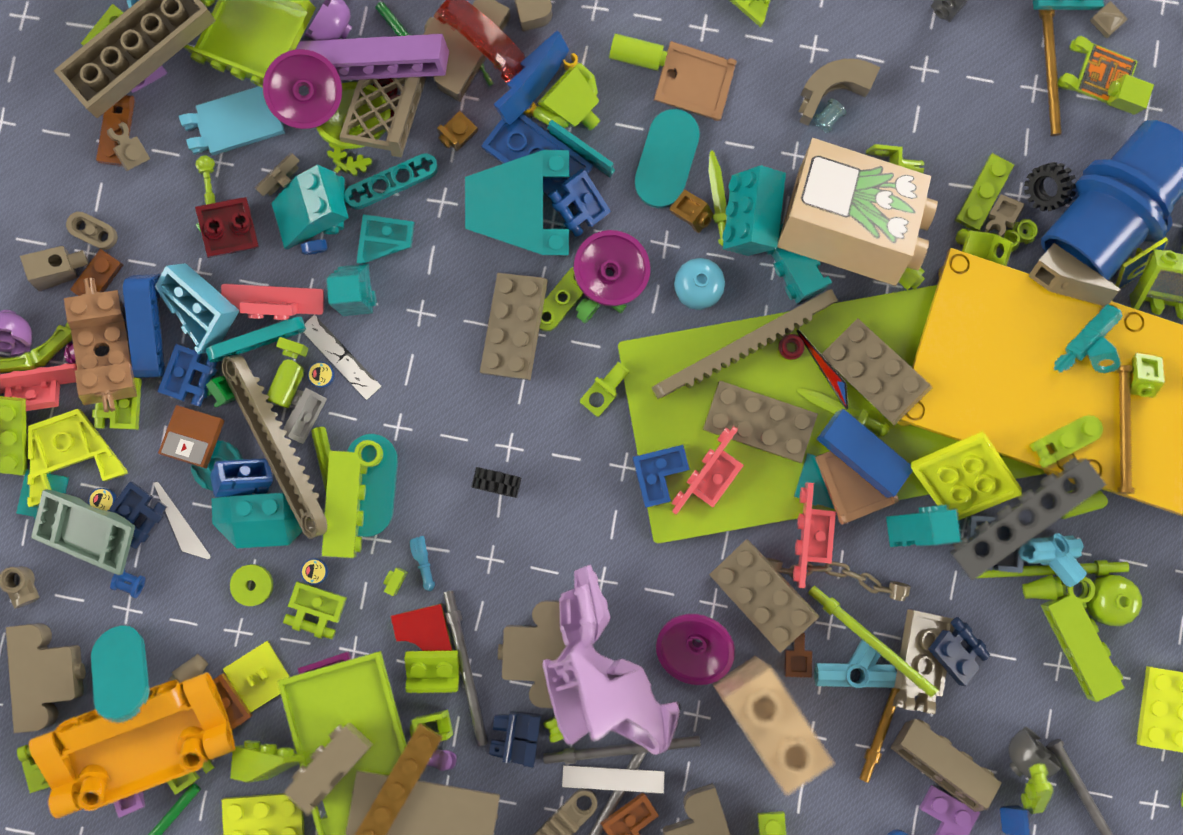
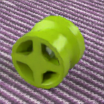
M556 716L543 722L544 727L550 732L549 739L551 743L564 739L558 727Z

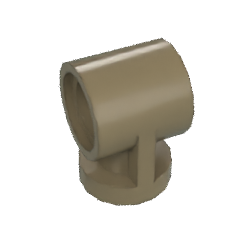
M19 566L9 567L1 572L0 587L8 593L14 609L21 608L40 599L34 585L35 577L31 569ZM16 573L20 576V583L18 586H16L13 581V578Z

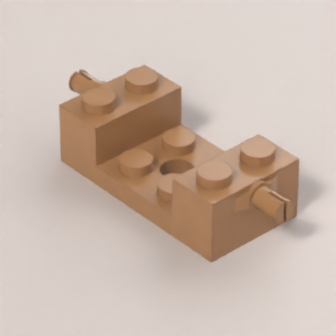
M86 278L83 280L85 294L64 298L67 323L72 333L77 366L75 377L78 396L83 405L103 402V411L109 412L110 408L111 412L116 410L114 400L137 397L122 300L118 290L97 292L95 279L89 278V284V280ZM100 346L110 348L109 353L103 357L95 354L96 349Z

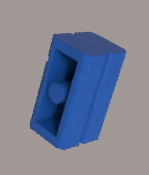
M266 458L216 461L214 469H212L210 474L214 497L252 495V493L266 494L273 482L271 467Z

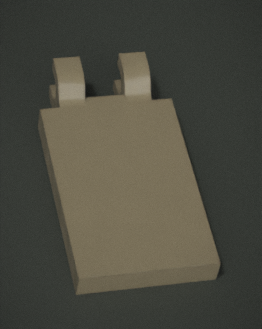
M907 609L900 658L939 691L931 698L897 669L894 688L900 689V692L896 694L893 706L935 714L936 696L943 697L947 671L928 649L942 630H948L953 633L952 618Z

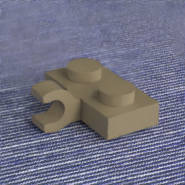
M290 152L254 188L262 196L265 194L271 196L280 186L285 188L291 182L289 177L298 170L299 167L296 164L300 160Z

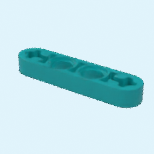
M427 153L413 157L349 186L345 191V201L351 208L357 210L370 206L435 176L438 171L437 161L432 155ZM423 161H427L428 164L433 163L430 165V171L426 172L425 169H420L417 171L419 176L415 178V174L410 166L414 165L417 170L423 166ZM401 170H406L410 173V178L405 183H400L396 180V175ZM379 180L385 181L387 183L386 190L383 193L374 192L373 185ZM365 186H368V190L373 196L369 198L366 193L360 197L361 201L358 203L355 200H350L354 197L353 193L356 191L359 194L365 193Z
M302 317L291 318L212 345L206 349V353L211 363L219 362L226 356L242 354L275 343L279 337L286 339L306 331V326Z

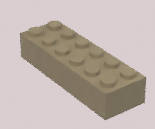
M139 0L53 71L84 107L98 118L216 20L200 0Z

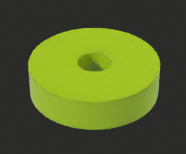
M256 564L240 567L234 572L230 580V591L233 598L244 606H256L264 603L271 596L274 586L270 572ZM251 580L256 584L254 590L248 588V583Z

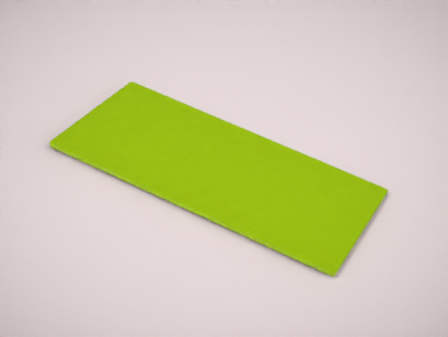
M937 285L834 303L812 315V320L807 325L803 323L799 329L794 328L790 334L798 336L796 331L800 330L822 354L858 318L912 367ZM787 312L626 340L618 344L620 362L630 371L624 377V384L637 455L679 445L684 446L690 470L664 476L671 502L679 491L685 493L690 485L687 483V480L695 470L700 472L704 467L705 463L702 460L710 449L715 451L720 445V442L717 440L719 435L703 430L719 381L818 414L802 463L730 440L724 451L744 464V466L714 507L693 493L677 514L672 512L675 506L671 502L647 507L652 537L655 543H665L797 519L799 513L803 514L804 503H800V498L794 497L807 453L819 456L830 451L817 438L834 413L811 403L797 392V388L816 391L840 402L806 347L799 358L788 360L779 353L778 345L781 339L776 337L772 344L767 342L763 349L758 347L754 354L749 352L745 359L739 356L737 363L734 364L730 361L728 368L725 369L721 366L719 373L712 371L710 378L703 376L701 383L694 381L692 388L685 385L660 399H657L652 390V387ZM788 343L787 350L794 352L796 349L795 345ZM838 373L847 384L848 406L860 412L864 409L868 412V417L883 424L886 422L890 428L886 436L880 437L878 436L879 433L871 429L869 430L910 465L915 460L959 442L913 425L900 426L897 423L893 425ZM1000 455L1015 479L1045 474L1040 468ZM912 471L896 495L899 500L930 494ZM819 504L816 506L812 505V509L835 511Z

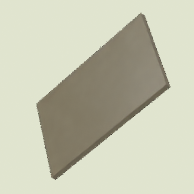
M357 770L346 835H355L389 777L388 775ZM417 781L386 835H494L500 794Z

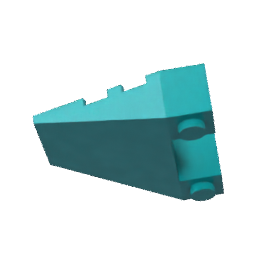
M541 150L466 176L465 229L541 255H569V229H543V178L569 177V150Z

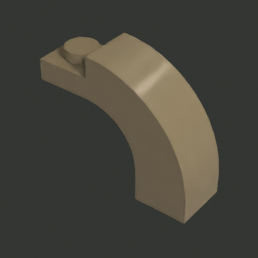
M840 59L819 68L809 78L801 93V96L805 98L798 111L802 113L799 122L809 126L820 100L824 95L833 90L845 89L866 97L880 67L860 59Z

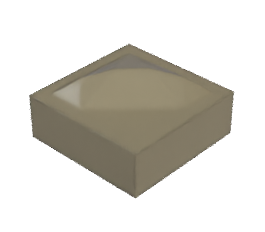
M1110 1L1089 21L1108 38L1128 19Z

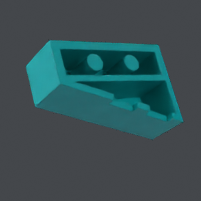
M783 224L780 225L779 237H780V233H781ZM778 247L777 249L766 251L768 255H772L775 261L773 266L779 277L783 276L787 284L785 291L790 300L794 299L796 304L825 291L832 283L829 276L823 278L817 267L820 265L818 260Z
M369 263L337 267L338 269L334 270V273L327 277L329 305L342 316L373 313V306L377 305L376 293L371 289Z
M947 505L919 507V513L886 516L890 547L961 542L957 510H948Z

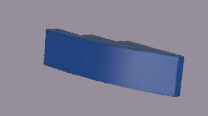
M559 31L553 33L520 63L523 70L507 83L510 90L493 104L503 121L509 126L546 88L563 63V59L567 56L569 48Z

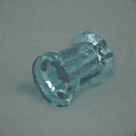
M830 98L827 101V106L820 114H815L813 120L820 129L829 133L832 130V125L840 117H844L847 112L837 100Z

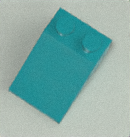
M319 165L297 175L271 203L285 249H290L349 218L335 172Z

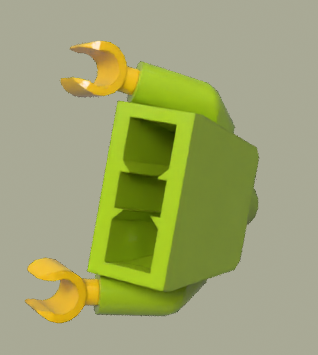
M572 53L570 56L573 63L569 64L563 59L566 72L537 102L539 106L537 107L535 102H533L531 109L525 110L523 113L527 117L534 116V118L547 125L553 120L563 128L576 127L582 122L590 131L600 122V119L591 111L599 102L595 76L582 63H578L577 55Z

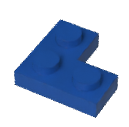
M679 445L632 457L645 508L671 502L664 476L690 470L684 446Z

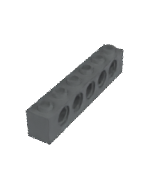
M1076 457L1072 458L1062 466L1064 470L1055 476L1054 473L1048 475L1040 482L1042 485L1034 492L1032 489L1026 491L1018 497L1020 502L1011 508L1010 505L1002 508L996 513L998 518L990 524L988 521L983 522L974 529L976 534L969 539L963 537L961 542H955L952 545L954 549L950 554L972 581L1106 486V483L1086 458L1078 460ZM1071 477L1075 481V489L1067 493L1064 490L1063 483L1067 478ZM1049 493L1053 497V504L1045 509L1041 504V499L1045 494ZM1027 509L1031 513V520L1027 524H1021L1019 514ZM1006 525L1010 531L1009 536L1004 540H999L997 530L999 527ZM985 541L988 546L987 552L981 556L976 555L975 545L978 542Z

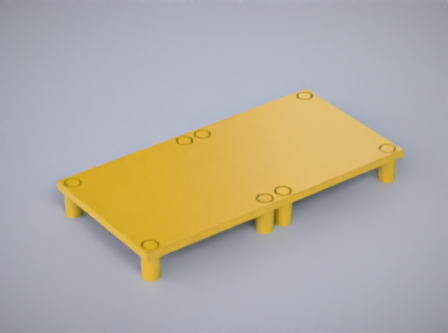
M950 248L945 262L938 272V285L912 368L932 386V389L897 424L900 426L913 425L957 441L984 431L999 455L1040 468L1047 475L1052 473L1055 476L1064 470L1062 466L1074 457L1077 460L1086 458L1106 483V486L1101 489L1118 494L1117 488L1120 487L1119 373H1116V370L1109 373L1095 371L1089 355H1086L1081 361L1075 358V364L1062 373L1054 370L1055 361L1060 358V355L1067 354L1065 348L1071 340L1105 306L1050 292L1031 279L1028 273ZM1111 301L1109 305L1120 309L1123 317L1104 338L1117 349L1121 363L1120 366H1132V358L1136 353L1162 357L1165 383L1153 398L1131 394L1132 488H1135V494L1118 495L1183 516V325ZM1109 359L1099 362V365L1104 367L1110 366L1114 361ZM1130 373V382L1132 383L1134 380L1133 373ZM1091 415L1101 421L1103 433L1099 439L1045 468L1041 467L1039 463L1041 459L1036 451H1032L1029 445L1081 417ZM1046 445L1050 455L1054 453L1051 445ZM1071 477L1067 478L1071 483L1075 484Z

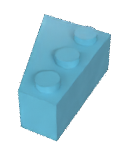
M186 263L165 266L155 285L171 313H176L183 324L181 326L183 332L189 334L196 345L194 349L197 354L206 353L208 347L221 343L240 311Z

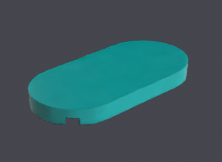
M670 109L657 115L651 123L635 175V189L640 199L646 205L653 208H665L672 205L685 189L699 142L700 131L696 120L683 110Z
M366 434L355 439L347 452H355L356 446L364 440L374 441L383 449L382 461L374 467H368L367 474H362V485H366L365 500H360V511H364L363 526L358 528V536L372 537L384 531L393 518L398 454L392 443L385 437L377 434ZM373 445L364 447L361 452L362 459L365 462L373 461L377 456L376 448Z
M116 626L104 632L95 642L91 652L95 709L110 722L120 723L135 717L141 711L139 708L142 704H146L149 697V681L143 637L130 626Z

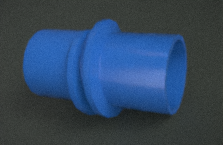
M1146 120L1140 124L1110 160H1095L1083 170V176L1075 182L1076 188L1072 189V191L1076 192L1075 196L1072 197L1074 201L1041 238V246L1045 253L1055 243L1109 281L1143 241L1156 243L1162 240L1167 233V225L1164 220L1168 219L1172 214L1173 206L1183 196V132L1170 124L1158 120Z

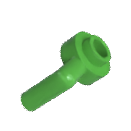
M584 298L576 308V311H578L577 318L584 324L587 323L601 304ZM627 305L611 307L621 314Z

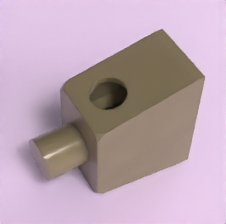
M64 246L20 256L28 281L38 291H43L78 278L75 269L89 265L84 250L69 254Z

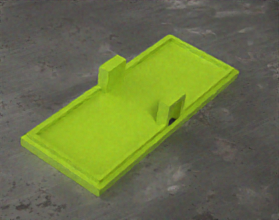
M381 651L277 681L296 753L305 755L304 761L299 763L300 767L302 765L306 768L313 761L310 756L321 745L326 747L332 741L329 735L339 725L344 728L350 722L373 743L323 799L326 814L322 818L320 817L318 805L312 811L318 835H346L357 770L389 776L407 746Z

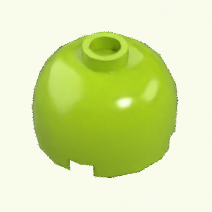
M1106 575L1098 577L1093 581L1095 595L1089 602H1086L1089 614L1097 622L1107 626H1123L1131 623L1139 615L1142 608V595L1139 588L1131 580L1120 575Z

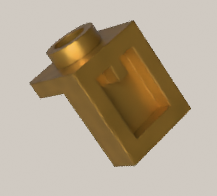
M461 111L453 116L444 126L440 124L437 127L440 134L438 139L448 149L452 146L456 151L478 131V128Z
M685 189L669 209L673 215L690 224L697 233H700L703 228L710 224L712 215H714L707 202Z

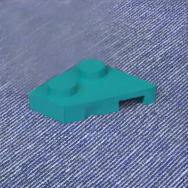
M363 214L356 263L364 264L411 248L415 222Z

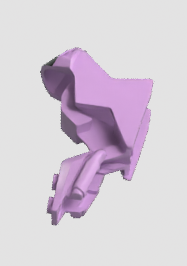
M591 565L574 571L575 589L562 593L559 598L560 632H562V638L566 647L556 660L546 659L543 661L549 696L564 740L568 745L574 744L588 732H590L592 740H597L611 730L645 747L651 754L663 753L670 746L677 728L681 704L674 702L660 705L655 701L651 693V684L641 666L623 659L614 661L601 656L595 651L592 645L607 626L610 614L607 609V601L602 596L599 588L597 575L592 570Z

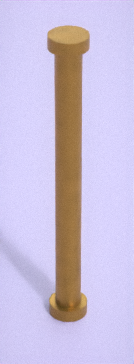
M1120 366L1116 370V373H1119L1120 487L1117 489L1118 494H1135V488H1132L1130 373H1133V366Z

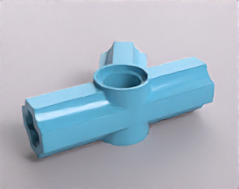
M1056 533L1047 538L1030 539L1018 551L1021 559L1028 561L1030 564H1049L1066 586L1072 587L1078 584L1087 574L1076 560L1082 556L1084 545L1081 539H1077L1073 535L1063 536Z
M862 639L848 664L815 663L814 680L815 686L894 688L897 672L892 664H876L880 654ZM854 668L860 671V678L857 682H852L850 679V672Z

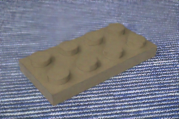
M497 273L480 373L531 380L548 283L547 279Z
M858 318L821 354L838 373L893 425L932 389V386Z
M719 381L703 430L720 436L726 427L730 430L734 425L738 430L731 440L802 463L818 414Z
M748 539L709 574L780 653L820 617Z

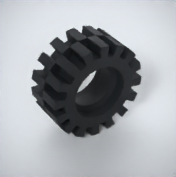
M1052 162L1034 168L1032 173H1029L1026 177L1030 180L1025 181L1024 186L1029 187V189L1024 190L1025 195L1030 194L1031 196L1027 199L1028 202L1034 201L1033 207H1040V211H1053L1072 201L1071 197H1074L1076 194L1075 191H1072V189L1076 188L1075 183H1072V180L1076 179L1075 175L1069 176V173L1072 171L1069 167L1063 169L1065 164ZM1047 177L1052 178L1056 182L1057 193L1055 196H1049L1044 189V180Z
M476 467L471 487L517 498L521 477Z

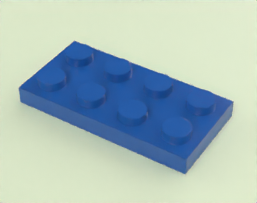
M521 114L510 126L501 119L481 145L483 150L502 164L541 150H569V177L543 178V194L547 197L555 189H557L562 197L566 194V191L561 184L580 169L585 170L587 174L593 169L592 164L524 114Z

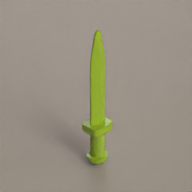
M711 150L709 153L708 172L715 214L712 216L719 228L720 239L718 242L723 246L727 204L721 168L715 152Z
M797 388L799 394L814 405L835 414L836 411L845 409L841 402L816 391ZM848 406L846 411L865 427L879 433L878 436L883 437L889 433L890 428L886 422L883 424L868 417V412L864 409L860 412Z

